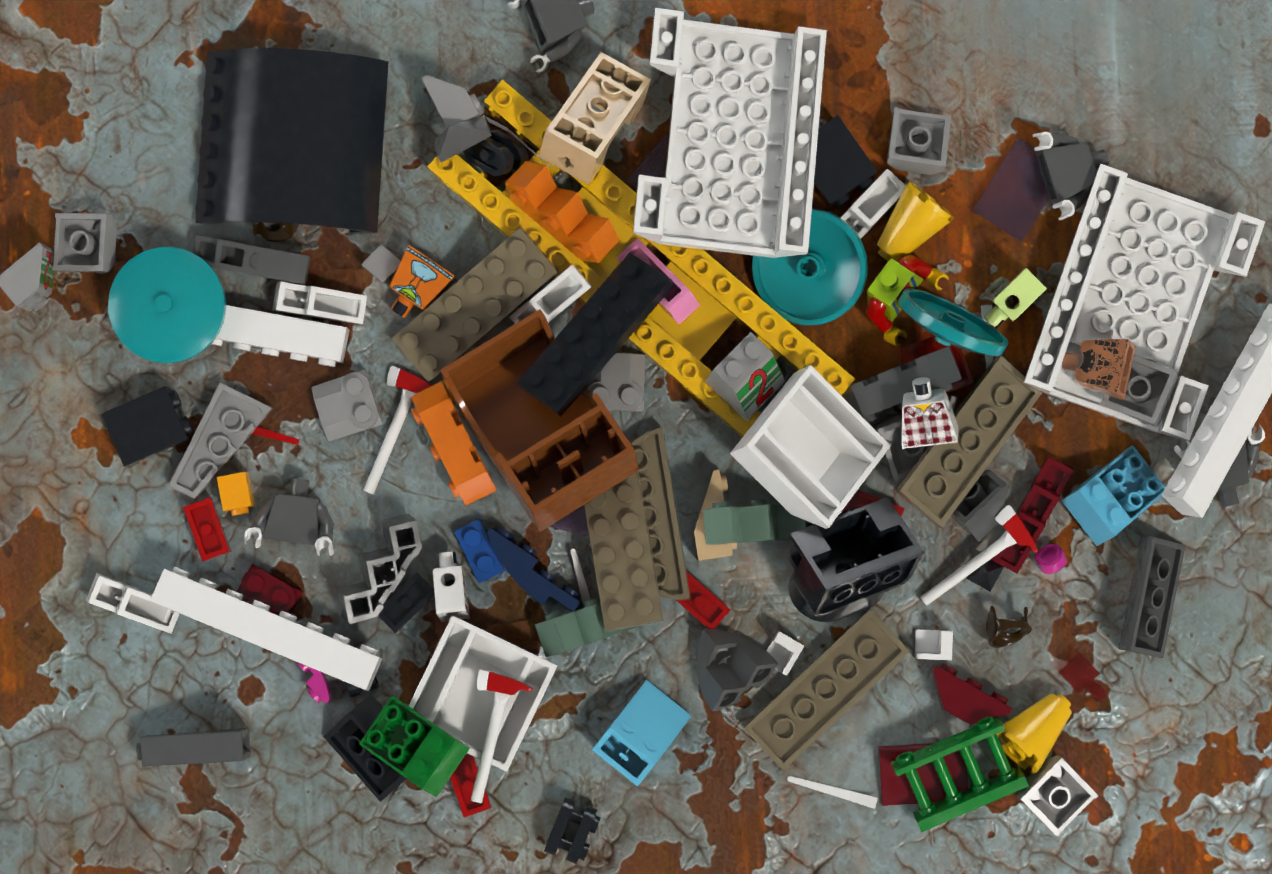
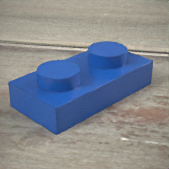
M481 519L454 531L478 583L505 571L491 545Z

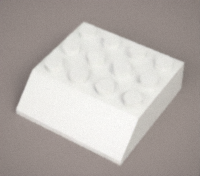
M809 365L792 374L730 454L791 515L827 529L891 445Z
M452 615L409 707L469 747L468 754L481 759L494 705V691H479L477 689L479 670L483 669L501 674L532 687L531 692L519 690L515 695H511L505 705L491 765L507 772L558 665Z

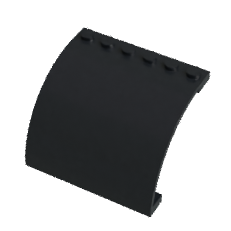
M245 48L207 52L195 223H286L350 229V233L356 234L377 233L389 61L344 53L286 48Z

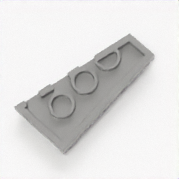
M219 383L169 487L197 499L273 408L225 384Z

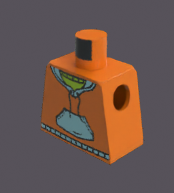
M409 245L389 287L399 295L390 309L404 319L414 305L424 311L456 280L455 275Z

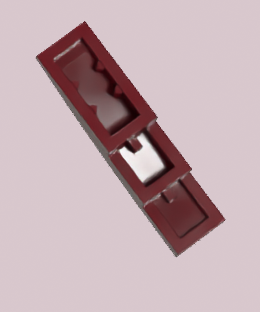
M1049 454L1016 512L1035 543L1059 501L1060 494L1074 472L1072 466ZM1017 543L1002 550L992 558V561L1018 574L1032 549L1029 546H1019Z

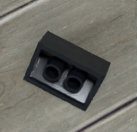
M370 694L323 737L381 802L407 778L359 745L383 709V706Z

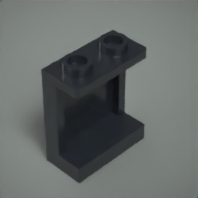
M837 115L818 129L814 184L826 200L825 204L828 208L834 204L838 208L851 199L849 194L857 188L863 191L875 182L873 177L878 171Z
M163 386L101 414L124 467L130 468L139 464L141 460L180 443L192 440L190 433L193 432V428L188 417H182L178 407L182 406L176 390L171 391L169 387Z

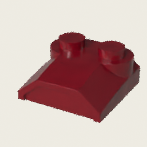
M252 564L248 572L245 573L237 590L238 593L244 595L242 601L251 605L254 600L270 606L268 612L278 616L281 611L292 614L303 594V591L255 564Z

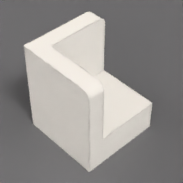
M917 629L915 631V659L952 660L953 631Z
M777 631L766 651L778 662L775 669L787 676L804 645Z

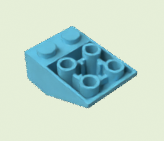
M1131 445L1061 501L1094 544L1099 546L1115 537L1158 500L1166 487L1137 449Z
M646 680L593 746L592 751L638 787L692 715Z

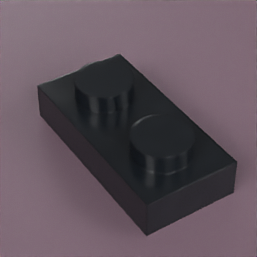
M416 572L383 605L384 607L378 616L394 633H397L435 596L433 587Z

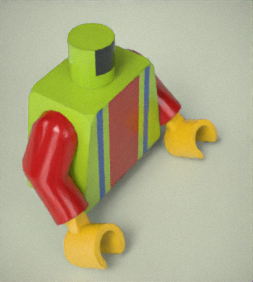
M914 255L904 256L898 262L891 258L867 290L868 306L866 314L881 332H884V340L897 347L900 346L897 343L898 335L907 338V333L904 330L892 326V322L902 310L898 300L903 290L906 288L917 289L924 280L923 278H926L927 283L937 290H942L937 285L939 279L944 277L949 280L945 273L937 268L932 269L930 265Z

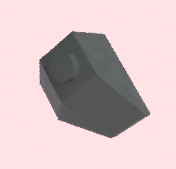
M985 470L951 517L979 542L998 524L995 517L1004 508L1009 486L991 470Z

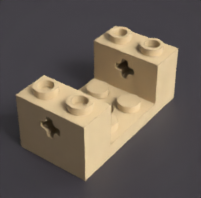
M600 52L546 129L539 157L589 185L602 167L608 146L624 123L630 125L642 108L651 79ZM591 105L597 107L603 112H597L593 110Z

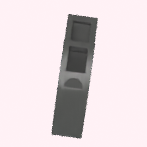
M197 234L193 248V254L214 268L306 284L311 259V256Z

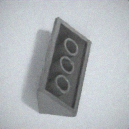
M1141 536L1118 649L1163 658L1186 545L1153 536Z

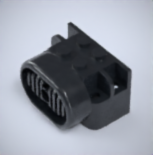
M888 497L855 510L851 508L846 509L838 515L827 529L814 524L790 533L789 537L794 545L789 550L788 559L794 571L789 580V596L793 605L804 616L818 622H835L873 607L879 602L884 592L906 583L913 575L924 551Z

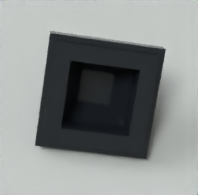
M990 559L968 575L966 579L991 592L1004 567Z

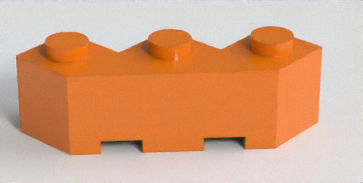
M525 161L505 182L511 201L577 258L599 263L620 241L610 220L588 214L578 192L558 188L546 165Z
M441 381L411 396L415 405L411 412L418 425L424 424L433 442L429 446L436 461L442 460L452 480L448 482V485L454 497L460 496L467 506L495 492L497 489L480 458L471 436L463 424L443 382Z

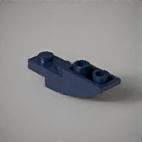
M498 527L496 531L489 528L487 534L496 555L518 585L542 605L551 596L572 611L576 610L581 602L576 599L579 594L565 584L560 588L552 582L555 577L542 568L538 572L533 570L539 559L534 557L537 551L525 543H522L519 547L510 541L513 535L501 527Z

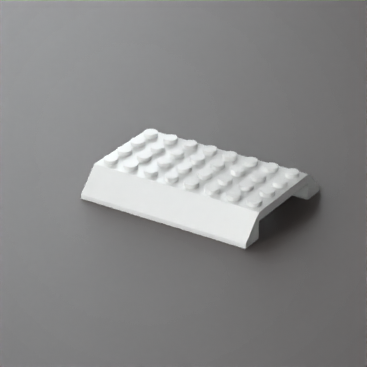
M655 8L649 65L674 77L665 178L645 175L638 176L633 233L663 245L777 258L807 254L827 30L798 26L795 34L683 20L684 11Z
M1100 164L1024 383L1051 396L1150 431L1189 441L1209 385L1183 376L1177 377L1165 411L1155 427L1143 424L1137 419L1101 405L1100 403L1106 394L1080 386L1074 380L1075 371L1062 368L1063 358L1066 352L1079 354L1081 343L1084 340L1129 339L1136 346L1134 355L1179 372L1213 271L1246 277L1265 221L1240 212L1233 215L1127 178L1128 173Z

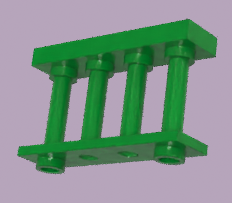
M999 717L983 718L977 722L976 726L913 753L910 751L904 752L897 756L895 761L891 762L897 776L906 774L920 807L913 814L921 832L1029 786L1020 767L1011 768L997 736V733L1005 730ZM985 738L1000 770L998 776L990 780L983 778L970 745ZM958 750L973 782L971 788L962 792L957 791L943 759L944 756ZM930 762L933 763L946 793L945 799L936 803L930 802L916 768Z

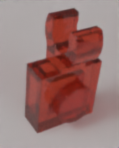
M1080 652L1058 671L1077 693H1080L1085 688L1098 702H1101L1109 695L1094 680L1100 673Z

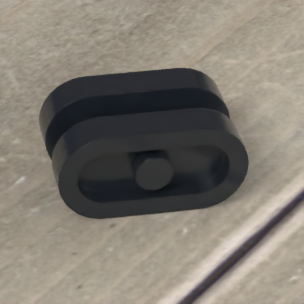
M490 130L492 136L463 151L468 161L493 176L516 172L525 161H528V153L525 147L498 130Z
M565 797L544 852L555 856L558 848L568 851L566 860L577 864L578 859L585 860L590 844L585 843L589 832L595 834L601 817L596 816L597 809L586 806L584 813L573 810L576 801ZM568 821L579 824L573 841L562 837Z

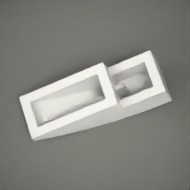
M886 169L841 219L846 221L861 239L900 198L906 185L889 169Z
M572 264L516 309L509 318L516 324L541 309L549 323L592 286Z
M280 281L276 282L272 311L363 324L367 296Z
M96 573L86 601L90 604L172 634L180 614L151 602L153 594Z

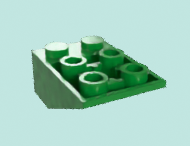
M393 695L359 743L363 748L436 798L470 749Z

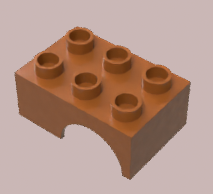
M541 309L440 370L448 394L538 532L543 531L638 471L635 449L597 393L592 394L586 387L560 417L518 386L517 381L555 339L547 318Z

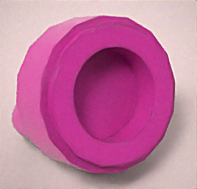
M1056 544L1042 547L1035 556L1036 563L1044 574L1056 573L1067 563L1062 548Z

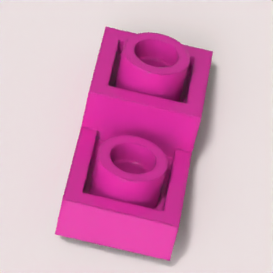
M296 662L305 673L308 674L311 671L314 674L305 682L310 687L307 690L310 696L318 703L321 700L325 704L329 703L333 698L326 674Z

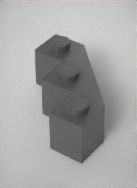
M946 347L904 365L887 370L867 380L850 385L841 396L869 423L878 419L876 413L896 405L901 410L903 395L914 392L912 381L916 378L927 377L930 379L931 390L944 389L946 392L953 389L951 383L962 378L950 348Z
M410 514L381 520L386 548L359 554L364 582L336 589L341 616L348 624L378 617L384 607V602L390 593L394 592L406 574L405 570L412 559L416 558L422 549L417 520Z

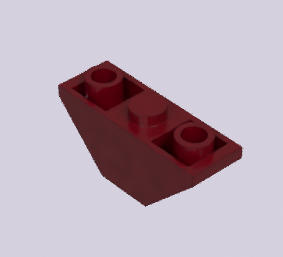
M942 663L941 667L933 665L930 669L941 708L971 725L986 717L996 718L1011 713L1013 708L1006 705L1008 702L1007 698L994 691L991 696L981 691L983 685L969 677L966 681L956 677L958 671Z

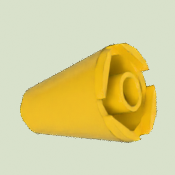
M909 181L877 242V245L880 247L878 253L887 261L892 258L898 262L902 257L909 255L949 224L954 216L943 206L941 207L925 191Z
M1050 693L1004 723L1005 730L997 733V736L1003 743L1002 748L1005 754L1022 769L1025 770L1029 766L1032 768L1030 773H1037L1072 714L1069 708L1071 706L1069 700L1061 694L1055 695Z

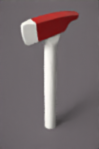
M395 366L390 367L387 385L402 388L401 400L363 491L373 495L410 405L413 403L411 396L433 386L425 380Z
M1011 505L1004 507L995 517V520L1006 529L1004 534L989 547L923 594L920 598L926 606L1009 546L1018 543L1019 546H1029L1034 553H1038L1031 534Z
M483 669L478 672L477 689L479 691H494V705L471 796V801L482 803L505 705L510 696L515 695L519 690L531 692L533 689L516 679Z

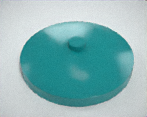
M812 209L808 253L777 258L753 255L752 271L754 283L760 297L784 319L800 325H820L839 318L854 306L866 284L868 262L860 237L846 221L832 213Z
M159 247L136 255L121 268L110 289L108 312L115 334L131 352L152 362L165 364L179 363L198 356L214 342L224 323L226 297L218 275L203 259L184 249Z
M906 288L898 300L900 307L916 323L935 335V340L945 346H951L952 344L975 353L1001 356L1008 345L1006 337L991 324L942 297L919 289Z

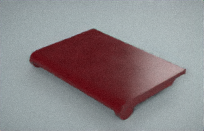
M934 743L878 747L882 806L918 804L906 774L897 776L891 762L895 761L896 757L904 752L910 751L913 753ZM958 750L944 756L943 759L957 791L962 792L968 789V771L960 751ZM930 762L916 768L930 802L936 803L945 799L946 793L933 763Z

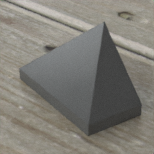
M482 115L449 125L434 141L440 162L492 136L486 116Z

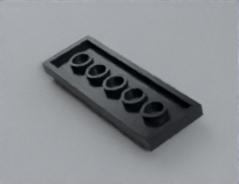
M629 253L517 381L518 386L561 417L673 288L674 283L672 280L632 253Z

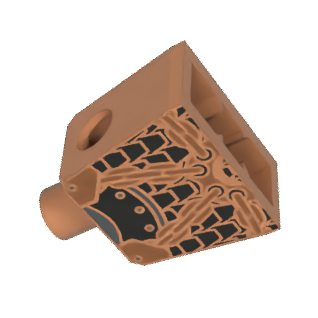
M1129 339L1084 340L1081 343L1079 354L1065 353L1062 368L1075 371L1074 380L1080 386L1125 400L1136 346Z

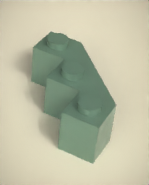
M766 499L748 501L749 506L730 507V502L712 503L711 509H703L706 545L791 540L789 537L790 533L813 525L811 522L791 515L781 504H766Z
M599 597L583 602L585 608L562 615L561 610L544 615L546 621L535 624L545 657L553 656L640 626L606 632Z

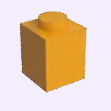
M249 472L217 477L224 512L231 511L232 516L247 514L249 513L248 508L255 507Z

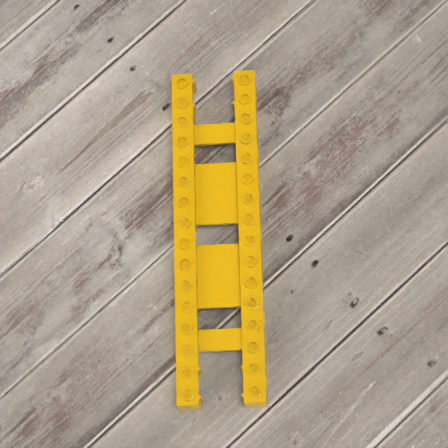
M502 79L484 100L485 107L489 109L492 117L496 115L498 118L500 116L504 118L515 129L517 137L520 140L523 138L536 149V154L539 156L545 131L552 121ZM459 153L443 162H440L437 155L427 166L436 178L507 238L517 229L523 227L559 270L553 276L554 278L573 264L592 286L579 297L583 303L590 299L620 264L616 257L637 238L645 246L649 245L651 247L653 245L663 253L669 262L666 267L691 291L700 306L682 323L678 324L658 304L628 338V341L741 437L746 434L761 415V412L757 410L748 421H745L705 382L712 371L700 361L735 319L737 321L741 320L756 333V337L773 353L775 360L781 357L796 371L811 365L840 395L855 380L852 375L703 249L658 244L634 234L633 227L637 193L604 165H602L589 185L572 176L581 185L578 194L588 214L608 218L620 240L599 263L577 258L511 201L507 187L503 192L498 190L487 180L483 172L478 173L460 157ZM536 155L529 161L546 165ZM545 161L551 167L549 168L547 166L552 178H554L559 171H562L563 173L565 172L560 168L552 165L551 163Z

